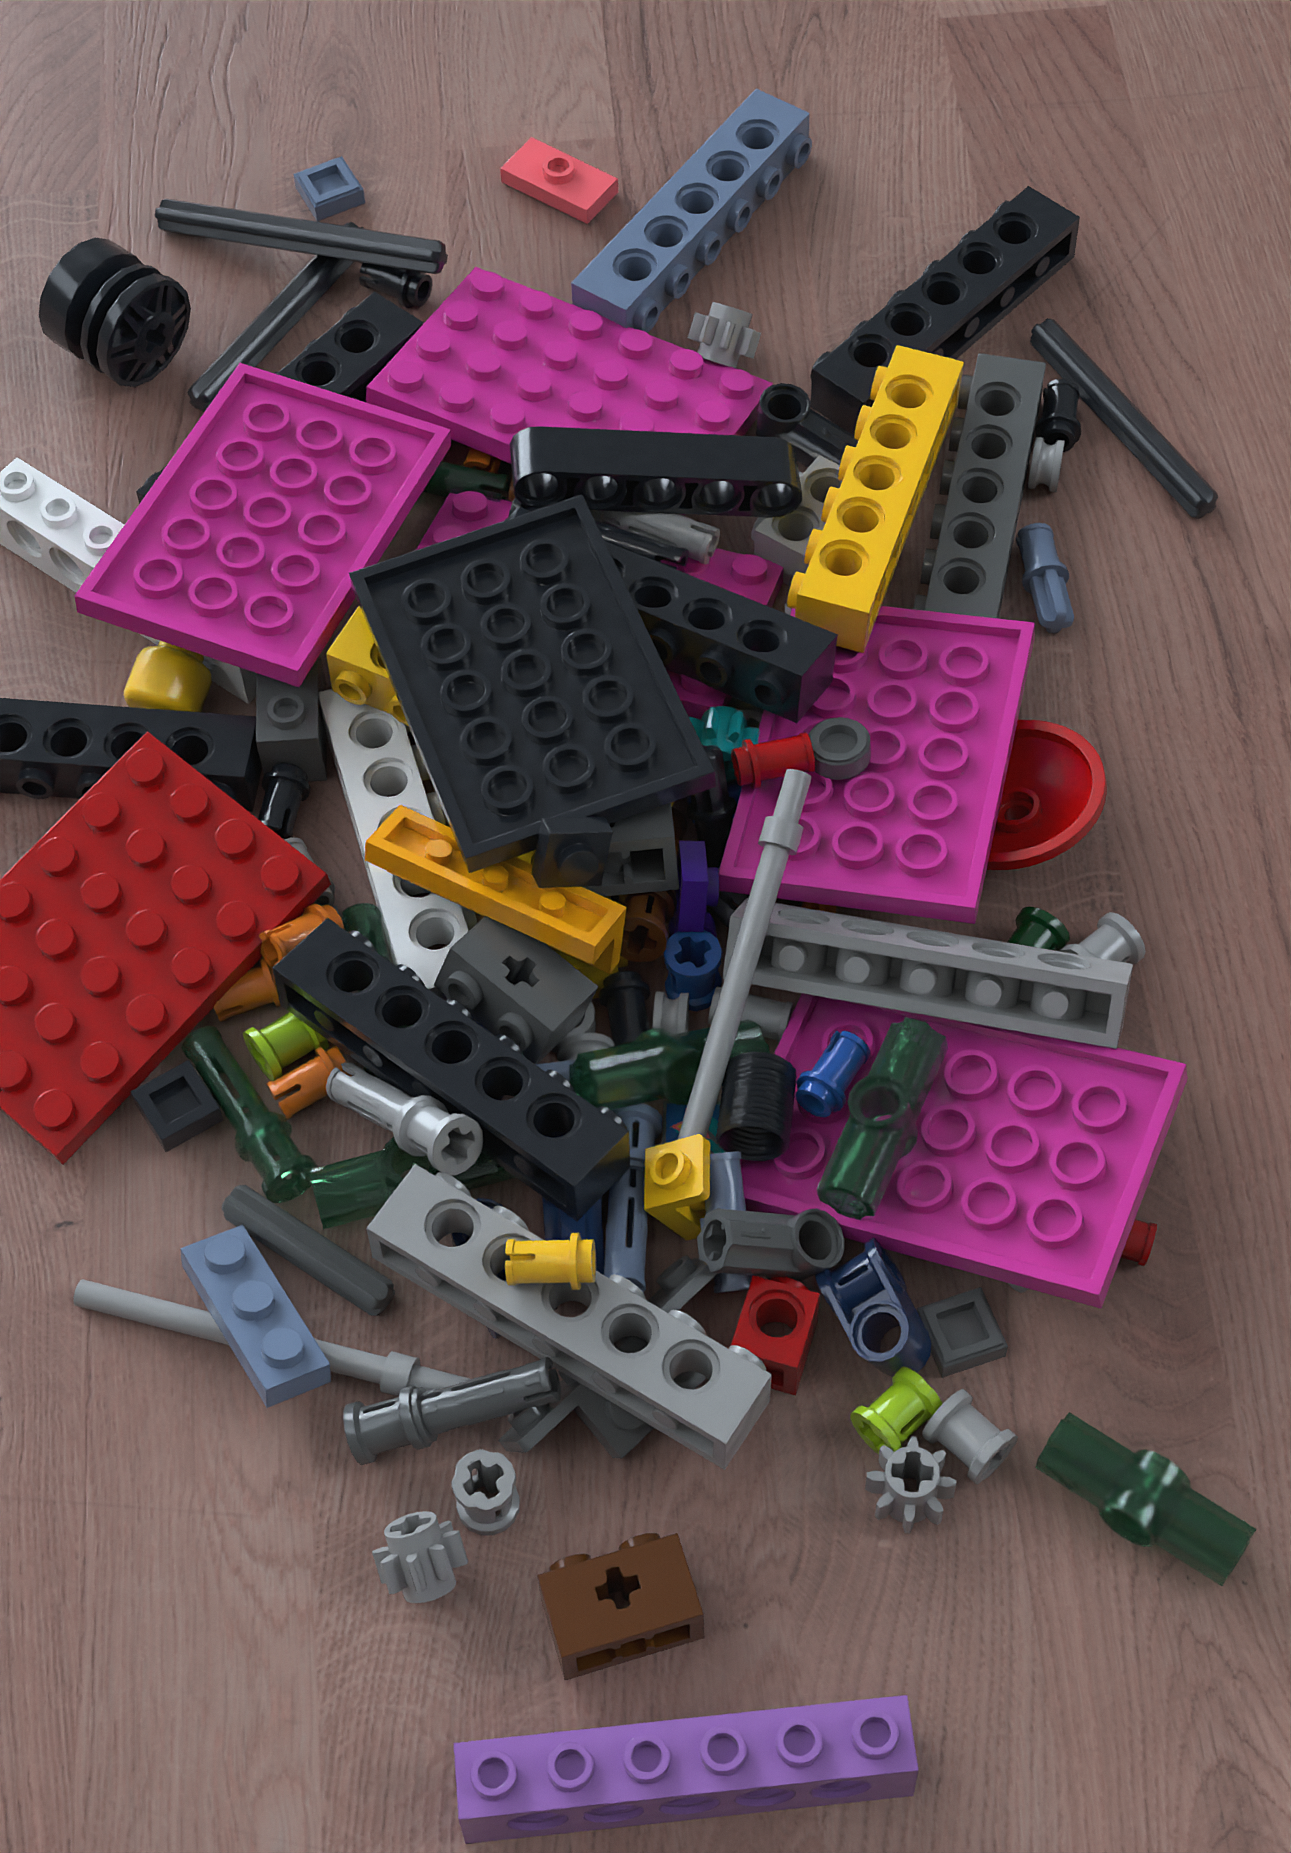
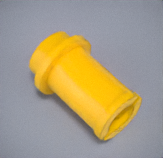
M571 1233L570 1240L516 1241L515 1239H507L505 1254L510 1256V1261H505V1275L508 1286L532 1283H570L572 1290H580L582 1283L595 1282L596 1250L593 1239L581 1240L580 1233Z

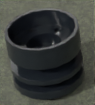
M97 237L78 243L62 256L48 276L40 296L39 320L42 331L52 342L78 359H85L94 369L100 373H105L120 386L137 387L151 381L169 365L185 338L191 313L188 292L177 281L169 276L162 275L153 266L144 265L135 255L111 240Z

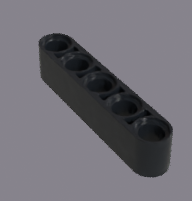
M537 426L519 431L510 442L514 496L520 503L529 507L544 508L583 495L589 510L773 518L792 513L802 502V489L795 448L790 442L781 438Z

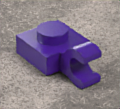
M679 841L677 855L679 890H674L676 907L674 916L668 923V937H671L676 932H704L705 930L717 938L715 920L706 912V906H717L718 868L707 867L705 841Z

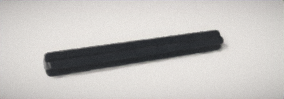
M348 222L343 225L364 229L363 227H358L353 222ZM315 255L191 385L187 392L191 405L195 409L205 412L239 363L256 367L354 261Z
M1047 318L1041 324H1036L1031 330L1030 344L1063 379L1076 383L1080 390L1081 399L1192 518L1200 519L1206 513H1211L1216 507L1218 493L1054 319Z

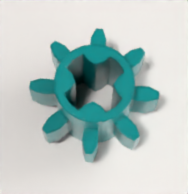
M727 706L710 707L704 712L701 720L689 717L701 744L705 746L716 745L721 749L727 782L734 780L736 777L732 765L731 750L742 747V741L750 739L753 744H757L760 734L759 728H747V721L743 712Z

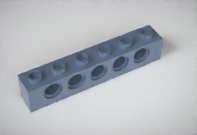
M755 89L571 282L572 305L594 311L625 328L631 327L649 332L655 326L660 313L674 298L679 299L684 295L694 276L705 265H711L716 260L722 246L735 232L739 233L745 229L755 210L765 200H771L776 195L782 181L792 170L804 165L812 148V140L809 138L810 113L759 89Z

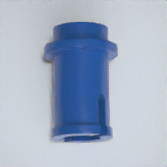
M836 1031L813 1069L802 1072L797 1079L798 1091L795 1097L799 1105L812 1115L822 1118L830 1116L832 1112L840 1111L846 1103L844 1092L861 1066L871 1056L868 1045L853 1033L842 1031L840 1034L839 1031Z

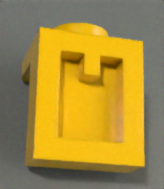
M701 1134L645 1149L644 1210L686 1241L696 1239L701 1232L700 1219L705 1218L706 1215L704 1201L710 1196V1142Z

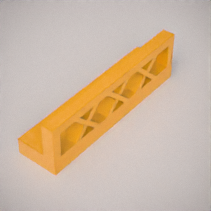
M399 805L366 840L365 861L385 869L395 876L535 938L608 974L619 963L626 906L581 886L539 888L531 873L533 864L517 857L469 873L451 828L402 805Z

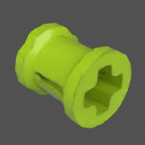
M290 1012L260 1030L251 1027L243 1032V1038L250 1054L265 1076L272 1081L283 1076L282 1069L312 1050L322 1047L325 1051L329 1048L328 1040Z
M904 1366L892 1377L893 1384L868 1407L858 1406L850 1415L851 1422L857 1433L878 1455L880 1447L883 1445L891 1448L893 1452L902 1448L901 1444L927 1420L929 1421L943 1404L935 1390L918 1373Z

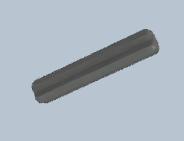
M247 1185L236 1186L230 1195L225 1198L222 1210L227 1221L236 1227L243 1225L251 1237L369 1315L379 1316L386 1309L387 1305L391 1303L395 1290L394 1284L390 1279Z

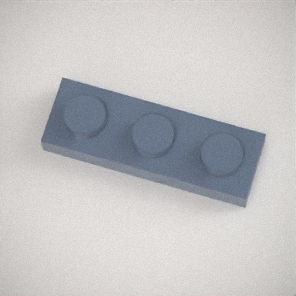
M243 1225L180 1248L183 1269L266 1408L331 1382L329 1361Z

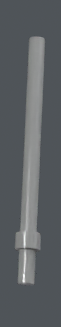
M794 769L786 770L774 814L765 818L758 844L764 848L678 1139L701 1134L705 1138L707 1136L789 855H796L804 830L798 823L812 776L805 772Z
M84 1279L79 1281L75 1289L73 1299L75 1306L229 1345L209 1311ZM315 1339L330 1363V1372L380 1384V1391L383 1393L399 1396L401 1389L413 1385L418 1388L423 1387L426 1391H431L470 1380V1378L420 1366V1359L391 1351L387 1357Z

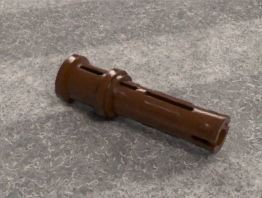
M672 808L677 859L679 841H682L688 823L686 817L680 811ZM668 890L619 895L618 903L627 907L620 956L629 961L639 963L650 962L659 958L666 950L668 940L665 924L670 921L675 912L676 897L674 892ZM648 897H649V902H648L647 910H645L646 904H647V900H648ZM637 926H640L641 932L638 943H633L634 931Z

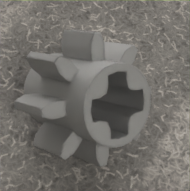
M712 302L709 315L695 312L687 338L700 342L697 353L703 359L736 368L740 355L754 359L761 333L749 328L753 314Z
M911 1437L907 1447L900 1448L895 1452L885 1445L881 1446L878 1461L880 1467L885 1472L875 1470L867 1472L865 1490L871 1493H882L876 1504L875 1517L880 1520L890 1515L895 1520L902 1522L904 1533L910 1534L914 1523L922 1521L926 1517L930 1522L939 1525L942 1521L943 1507L938 1499L953 1498L956 1488L955 1479L940 1476L944 1467L946 1453L941 1450L932 1455L927 1450L919 1447L916 1437ZM903 1478L916 1479L918 1492L905 1491Z
M427 1511L411 1513L391 1522L384 1530L388 1546L372 1551L381 1583L387 1585L389 1594H395L402 1590L404 1599L410 1603L429 1602L449 1593L456 1585V1578L452 1568L468 1564V1558L459 1530H453L451 1521L439 1524L436 1515Z

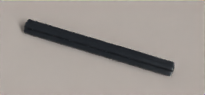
M174 199L162 200L159 208L155 209L158 228L166 232L430 274L441 273L444 264H447L448 260L445 244L440 240Z

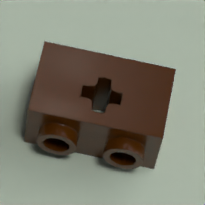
M657 1533L641 1534L623 1542L618 1548L619 1551L592 1559L588 1554L567 1556L553 1563L549 1567V1572L537 1575L542 1605L565 1681L704 1638V1613L678 1533L662 1538ZM621 1591L624 1599L630 1602V1606L617 1609L614 1601L609 1599V1594Z

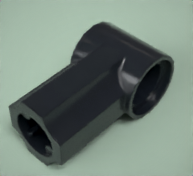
M780 383L765 389L760 396L755 436L776 437L787 440L795 448L797 461L806 467H809L819 455L840 465L846 446H857L859 440H855L853 434L810 409L811 401L809 396L800 387L793 384Z

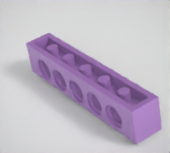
M907 1695L454 1743L458 1819L465 1844L908 1797L914 1795L918 1775Z

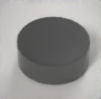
M830 718L818 723L809 733L815 757V772L829 779L842 780L860 774L868 766L871 759L870 735L861 723L849 718Z

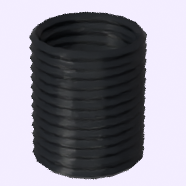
M759 1051L740 1053L729 1059L722 1083L716 1134L717 1143L725 1152H741V1159L748 1161H766L775 1159L785 1154L790 1147L791 1122L797 1078L796 1069L789 1061L779 1055Z

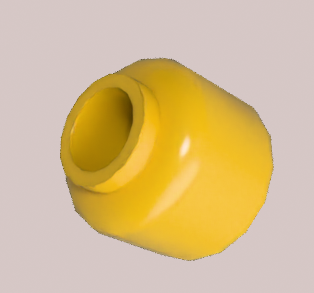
M159 641L157 646H148L142 649L136 657L123 695L126 704L129 707L201 712L212 684L210 670L203 664L204 656L163 641Z

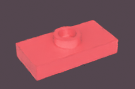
M533 137L500 168L502 183L586 224L618 193V178Z

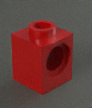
M753 1275L731 1345H737L749 1350L764 1363L766 1371L772 1374L771 1389L796 1396L818 1324L820 1293L809 1291L804 1284L788 1277H773L769 1280ZM770 1322H782L793 1331L783 1337H771L763 1333L760 1328Z

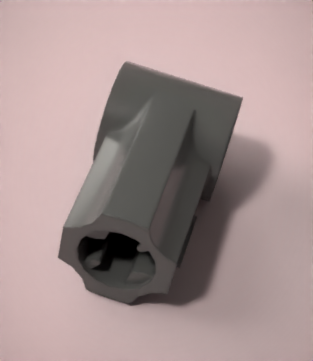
M718 1208L705 1215L704 1225L697 1236L699 1260L704 1261L712 1273L764 1276L769 1280L773 1277H788L799 1282L836 1265L844 1253L845 1242L842 1229L835 1218L826 1211L817 1208L805 1210L797 1215Z

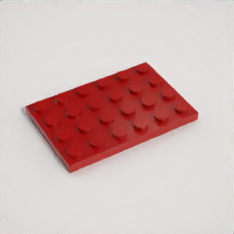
M148 731L0 879V1111L62 1165L129 1097L131 1091L136 1089L214 1008L217 1001L262 957L260 933L273 930L301 917L304 913V908L313 904L331 885L326 872Z

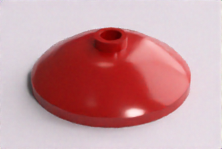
M1041 720L1017 721L987 870L1020 869L1048 861L1076 845L1095 825L1105 805L1107 781L1100 756L1083 736L1065 726Z

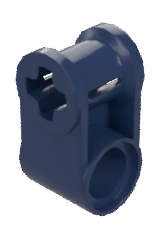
M873 1237L865 1242L864 1252L833 1271L827 1269L815 1274L816 1281L827 1303L839 1318L853 1349L860 1357L891 1377L903 1366L918 1373L926 1365L931 1354L932 1343L929 1332L926 1330L906 1291L907 1287L898 1267L888 1251ZM900 1326L901 1337L897 1345L890 1351L881 1353V1341L884 1335L890 1329Z

